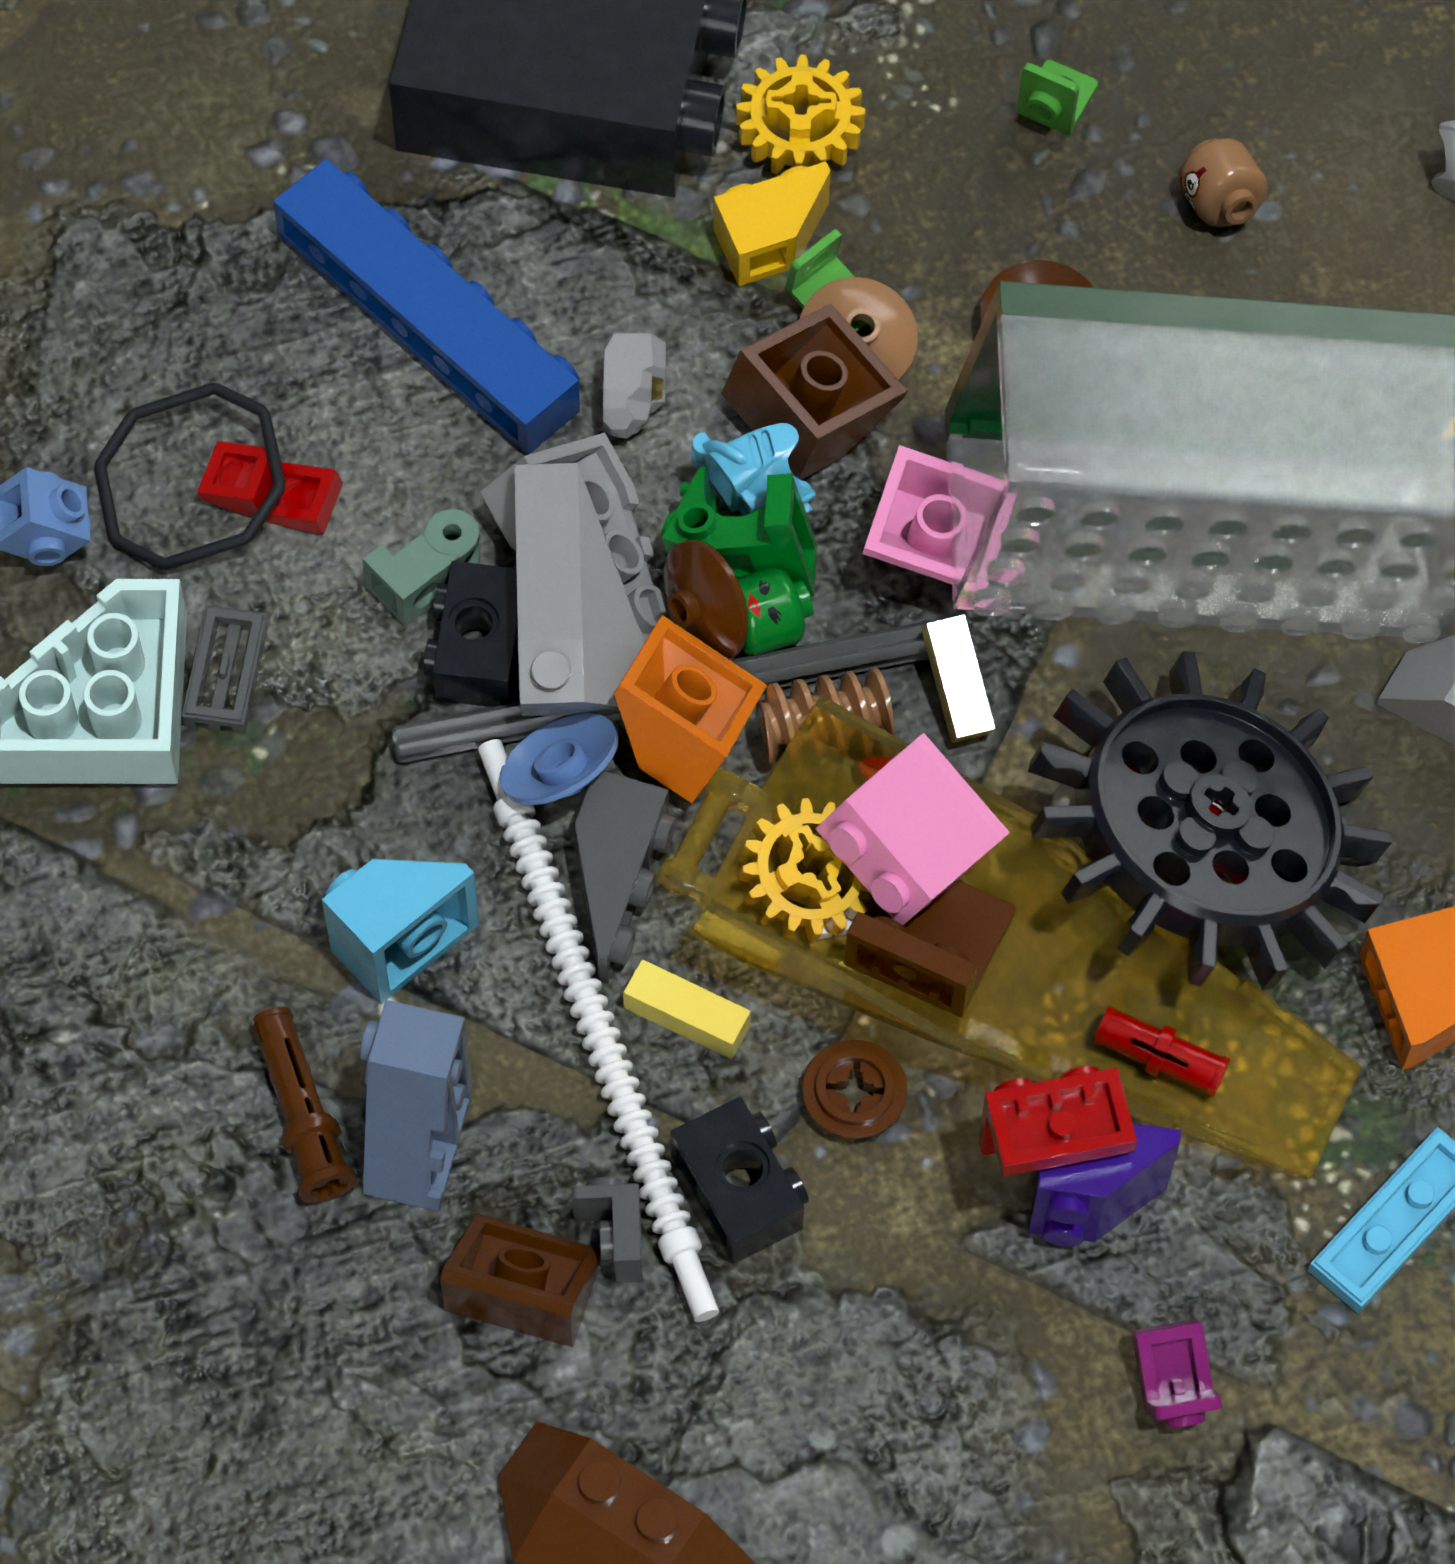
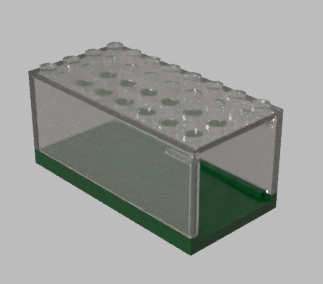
M999 281L945 408L946 453L950 468L948 496L951 497V504L949 506L950 532L952 531L950 542L951 566L954 567V580L952 583L953 609L973 610L981 616H999L1007 612L1035 614L1044 620H1061L1069 616L1097 618L1106 624H1122L1130 620L1159 622L1162 626L1168 628H1183L1192 624L1215 625L1230 632H1243L1253 628L1278 629L1292 636H1303L1313 632L1341 633L1344 637L1354 640L1368 639L1374 636L1403 637L1405 641L1417 644L1443 638L1455 620V315Z

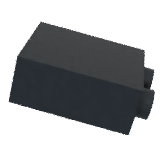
M411 0L389 82L396 151L675 198L685 153L712 157L715 155L723 121L726 87L722 84L704 82L702 80L708 54L737 58L743 37L748 0Z

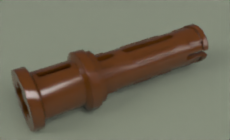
M274 1007L262 1011L253 1018L254 1022H251V1026L256 1033L271 1083L285 1119L286 1126L282 1132L281 1142L284 1150L287 1153L293 1154L302 1181L297 1189L299 1196L306 1203L331 1201L351 1191L356 1186L358 1180L354 1169L345 1165L337 1141L341 1132L339 1123L331 1114L323 1110L309 1064L307 1063L293 1022L292 1011L287 1007Z

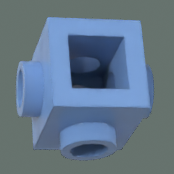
M25 467L0 485L1 551L29 559L35 565L53 567L63 562L66 557L91 541V521L88 513L86 486L62 479L55 473L38 471L29 467Z

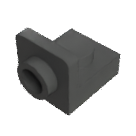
M598 1177L589 1180L586 1186L572 1187L574 1219L576 1221L603 1220L600 1221L601 1261L614 1260L616 1283L643 1282L639 1184H626L623 1179L616 1177Z

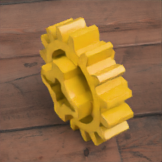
M799 55L797 66L788 67L781 57L776 58L775 72L772 74L758 67L755 70L754 85L743 83L741 87V103L736 105V125H739V141L741 145L752 144L751 159L756 163L769 157L771 159V173L776 175L785 165L809 167L829 159L843 166L847 162V148H859L861 130L864 129L865 108L861 107L862 91L860 88H849L850 74L845 70L832 76L829 74L830 61L827 59L822 60L817 68L808 67L806 55Z
M802 798L796 807L795 815H792L783 803L777 805L772 812L773 824L760 818L751 830L758 840H746L741 848L740 854L746 859L753 861L743 865L737 873L738 880L753 882L754 888L747 894L744 901L746 905L763 903L767 909L763 913L760 922L764 926L771 923L776 917L784 921L783 937L789 939L797 927L801 926L805 927L809 942H816L822 934L824 925L836 937L847 927L845 916L854 920L858 911L863 914L867 911L860 899L871 900L873 898L870 892L849 869L848 888L841 899L839 893L842 888L837 881V877L842 869L847 866L833 853L823 838L812 833H818L816 828L835 810V803L829 801L820 814L813 813L809 798ZM777 841L780 846L777 852L782 861L774 872L769 873V854L773 844ZM801 862L806 868L816 865L821 873L817 878L812 872L802 875L797 867ZM786 898L804 904L806 908L799 907L786 900Z

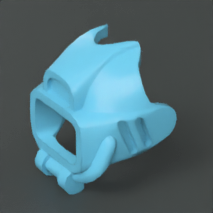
M778 423L756 429L727 443L710 440L705 432H701L695 435L692 441L691 463L697 469L706 466L709 483L730 511L733 513L740 511L742 515H748L766 503L767 475L792 473L788 464V458L798 444L799 435L797 430L788 423ZM793 475L806 514L813 510L808 502L816 496V493L809 483Z

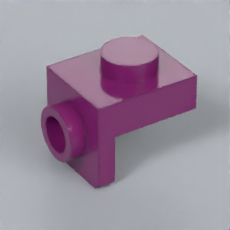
M1192 1319L1131 1330L1143 1406L1148 1414L1155 1420L1165 1419L1166 1427H1185L1206 1421L1205 1412L1222 1408L1220 1394L1213 1389L1203 1324L1200 1320Z

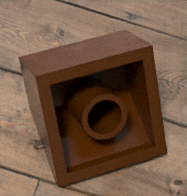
M829 304L741 349L721 395L753 431L778 423H788L797 430L799 441L793 452L789 455L788 464L792 474L802 480L841 459L905 398L908 390L836 308Z

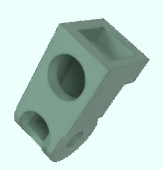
M445 509L431 517L423 534H420L394 555L382 544L362 558L365 587L406 627L434 605L436 586L438 583L448 584L452 561L479 564L480 534L478 523L473 516L463 510Z

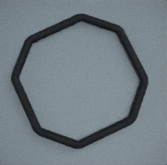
M219 383L205 384L133 408L126 413L97 457L94 466L110 542L113 546L158 569L164 570L182 566L248 544L255 538L279 501L286 485L270 411L265 405ZM216 395L259 416L274 485L243 533L164 558L120 536L106 466L138 419Z

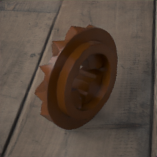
M845 1040L834 1043L821 1050L812 1059L805 1071L802 1092L806 1113L811 1115L820 1125L824 1135L833 1133L844 1137L849 1143L858 1138L873 1137L878 1139L884 1130L893 1123H898L907 1100V1080L903 1068L890 1052L872 1042ZM853 1070H860L859 1080H862V1088L864 1091L873 1092V1096L862 1097L856 1113L850 1112V1106L847 1105L846 1095L836 1093V1089H847L849 1079L853 1078Z

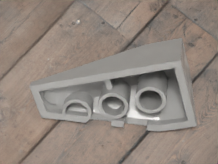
M605 433L525 455L480 491L495 522L500 527L510 547L516 552L514 465L578 463L644 641H646L661 615L671 620L667 609L665 593L653 585L647 561L654 556L649 537L639 536L632 512L634 508L640 505L635 486Z
M578 463L514 465L519 689L522 716L620 713L614 692L645 641Z

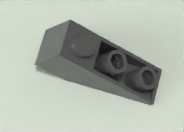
M604 770L589 783L575 821V840L598 979L602 983L608 984L615 964L618 963L625 966L629 960L636 937V928L629 925L636 906L646 909L650 902L657 877V872L650 870L656 851L667 852L675 831L677 816L669 814L668 789Z

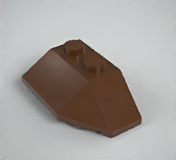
M537 1421L498 1475L514 1564H756L706 1513L590 1437Z

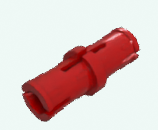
M1111 1005L1107 1008L1093 1040V1043L1098 1046H1105L1147 1065L1146 1073L1158 1077L1161 1072L1208 1092V1095L1212 1097L1215 1096L1231 1060L1226 1056L1222 1057L1177 1037L1178 1029L1169 1025H1165L1163 1030L1118 1011L1116 1007Z

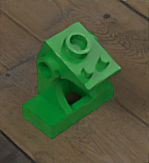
M706 466L699 467L691 483L686 481L682 483L680 496L683 498L677 510H673L668 514L662 528L661 539L667 554L675 545L691 539L700 540L712 546L723 556L737 578L777 566L782 568L793 582L802 580L809 591L810 597L815 596L818 545L792 473L767 475L766 503L755 512L739 517L722 516L719 514V500L717 495H713Z

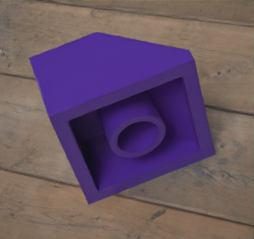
M1133 1123L1137 1138L1136 1150L1134 1152L1036 1170L1029 1234L1043 1235L1045 1241L1059 1246H1077L1082 1244L1083 1241L1096 1242L1167 1189L1180 1145L1181 1130Z

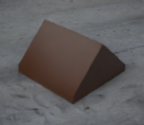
M476 1214L442 1270L441 1287L445 1311L573 1348L601 1263V1249Z

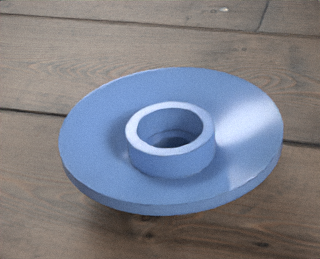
M578 713L554 720L532 732L511 751L500 771L499 781L501 788L510 800L524 805L544 804L573 796L585 789L610 763L618 747V732L607 717L596 713Z

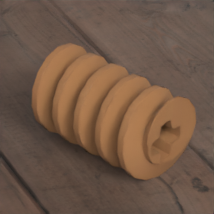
M877 667L867 670L864 687L861 686L853 671H848L842 674L839 691L836 690L828 675H822L817 678L814 695L811 694L803 679H796L792 682L789 699L786 698L777 682L768 684L764 703L761 702L760 698L758 699L762 740L769 764L776 763L778 748L781 744L786 745L795 761L801 759L804 741L807 740L811 741L819 757L826 755L829 737L833 736L836 737L844 753L851 751L854 733H861L869 749L876 747L879 729L887 731L893 744L895 741L891 697L886 680Z

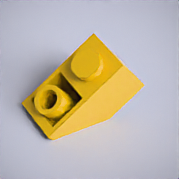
M826 161L809 167L795 166L784 171L778 177L752 185L747 183L738 184L729 188L723 194L714 196L713 230L738 287L789 271L792 262L803 254L829 204L831 171Z

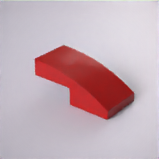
M217 441L197 491L199 497L221 508L253 518L274 485L266 448ZM281 462L286 482L285 490L265 522L324 535L343 485L338 472L335 469Z

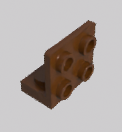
M959 880L953 883L905 925L893 920L875 902L869 915L857 912L847 931L844 965L963 1018L1015 916V906Z

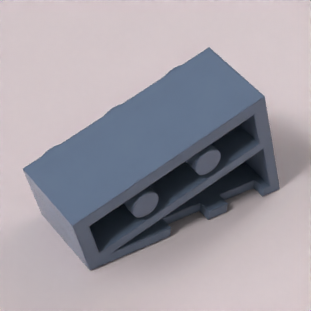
M385 1000L379 1022L369 1020L360 1050V1059L368 1061L364 1080L365 1085H367L363 1195L440 1212L473 1095L465 1017Z

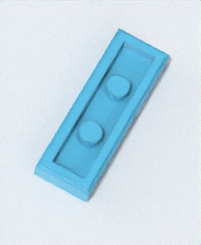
M1437 1127L1310 1263L1307 1271L1357 1314L1371 1302L1454 1212L1455 1141Z

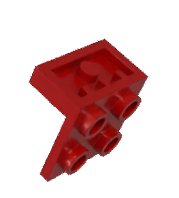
M1080 1066L1064 1072L1057 1079L1036 1083L1027 1078L1012 1079L999 1084L994 1088V1091L985 1092L978 1142L982 1155L997 1153L1002 1177L1134 1152L1136 1150L1137 1138L1118 1067L1098 1070L1095 1066Z

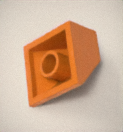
M661 615L614 692L639 769L656 779L664 787L693 803L728 756L767 684Z

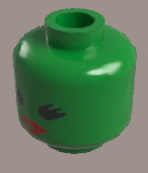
M777 566L737 578L745 598L748 613V633L742 648L746 655H762L796 644L802 640L805 633V618L814 614L809 591L802 580L793 582L790 576Z

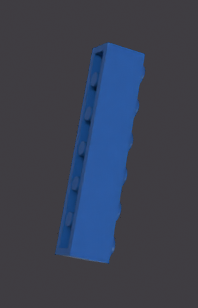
M326 158L273 201L278 234L523 453L529 455L580 412V379L573 366L562 356L555 355L552 357L537 343L533 332L523 321L515 317L510 320L495 307L492 297L481 284L473 280L468 283L454 271L448 257L440 248L434 244L426 246L411 233L408 223L399 212L391 207L384 209L371 198L364 183L354 173L350 171L343 173Z

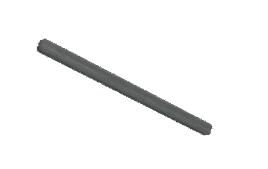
M933 619L772 651L757 656L732 659L731 661L767 684V686L770 683L777 682L783 688L792 686V682L796 679H803L805 683L817 681V678L822 675H828L829 678L842 676L844 672L848 671L858 673L874 667L883 668L929 659L922 629L926 624L940 620ZM519 701L398 725L392 729V741L398 761L406 763L476 749L484 742L493 739H499L502 743L525 739L540 727L569 715L522 716ZM621 713L600 714L607 717L611 722L622 720Z

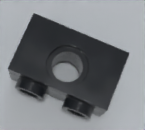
M452 561L448 584L438 583L436 586L433 620L441 621L439 638H428L424 656V676L433 677L436 701L487 707L512 703L519 660L517 570L510 567ZM472 629H481L488 632L485 637L476 640L466 639L461 636L466 631Z
M741 1096L670 1131L671 1156L732 1265L803 1230L804 1204L809 1202L808 1194L797 1172L793 1167L783 1170L772 1149L777 1147V1141L767 1119L761 1112L752 1115ZM747 1168L754 1171L760 1179L751 1186L739 1187L731 1184L726 1179V1175L734 1169Z

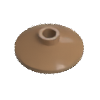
M863 277L838 279L818 289L807 301L799 320L832 304L850 326L856 320L866 322L871 328V334L861 338L893 375L900 380L912 364L918 345L916 321L904 299L887 285Z

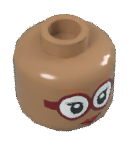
M1230 138L1209 139L1199 143L1187 155L1179 176L1181 190L1196 214L1207 225L1218 228L1235 226L1251 219L1264 202L1268 190L1266 175L1250 151L1240 141Z

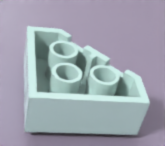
M115 579L96 595L98 602L73 623L66 620L29 651L31 658L5 680L0 676V784H178L187 611L180 579Z

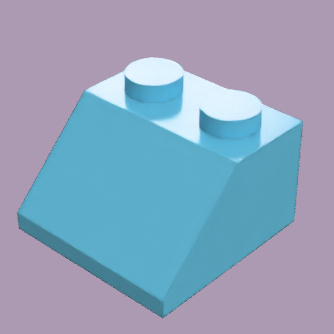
M372 859L358 871L350 869L339 875L330 884L326 891V896L322 899L332 953L380 1004L384 1003L385 1000L389 999L480 925L475 876L466 863Z

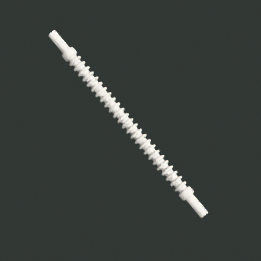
M499 739L486 741L479 746L478 751L497 799L493 806L494 814L499 826L507 828L503 833L504 840L513 843L509 853L512 857L519 859L515 865L516 871L520 874H526L521 880V885L524 889L532 890L528 894L527 900L529 904L538 906L533 912L534 919L544 922L539 928L540 935L550 938L545 944L546 951L556 954L551 961L552 967L562 970L557 979L559 984L568 986L563 994L565 1000L574 1002L570 1008V1014L572 1017L581 1019L576 1025V1030L580 1034L587 1035L582 1041V1046L588 1051H593L588 1061L591 1066L599 1067L594 1076L595 1080L598 1083L606 1084L601 1090V1096L606 1100H612L607 1107V1112L611 1116L618 1117L613 1125L614 1130L625 1134L620 1140V1146L623 1149L631 1150L626 1157V1162L630 1166L637 1167L632 1175L633 1180L644 1184L639 1190L641 1199L650 1201L645 1208L646 1214L656 1217L651 1227L654 1233L662 1234L657 1242L661 1255L665 1262L673 1263L694 1321L702 1322L709 1320L719 1313V1309L698 1257V1253L702 1249L701 1241L696 1229L686 1225L691 1219L690 1213L679 1209L684 1203V1197L681 1194L673 1193V1190L678 1185L677 1179L666 1175L671 1169V1163L660 1159L665 1152L663 1144L654 1143L659 1134L658 1129L647 1125L652 1119V1113L646 1109H641L646 1102V1098L641 1093H635L640 1083L638 1078L629 1076L633 1070L632 1062L622 1059L627 1053V1048L621 1043H616L621 1033L618 1028L610 1027L615 1019L614 1014L603 1010L608 1004V999L602 994H597L602 988V983L596 978H591L596 968L593 963L585 962L590 955L589 949L579 946L584 938L583 933L573 930L578 922L577 917L567 914L571 908L570 900L560 898L565 892V886L560 882H554L559 876V871L557 868L549 866L553 860V855L551 852L543 850L547 845L546 837L537 835L541 829V824L538 820L532 819L536 813L534 805L519 804L506 796L499 781L501 768L505 765L507 758L502 741Z

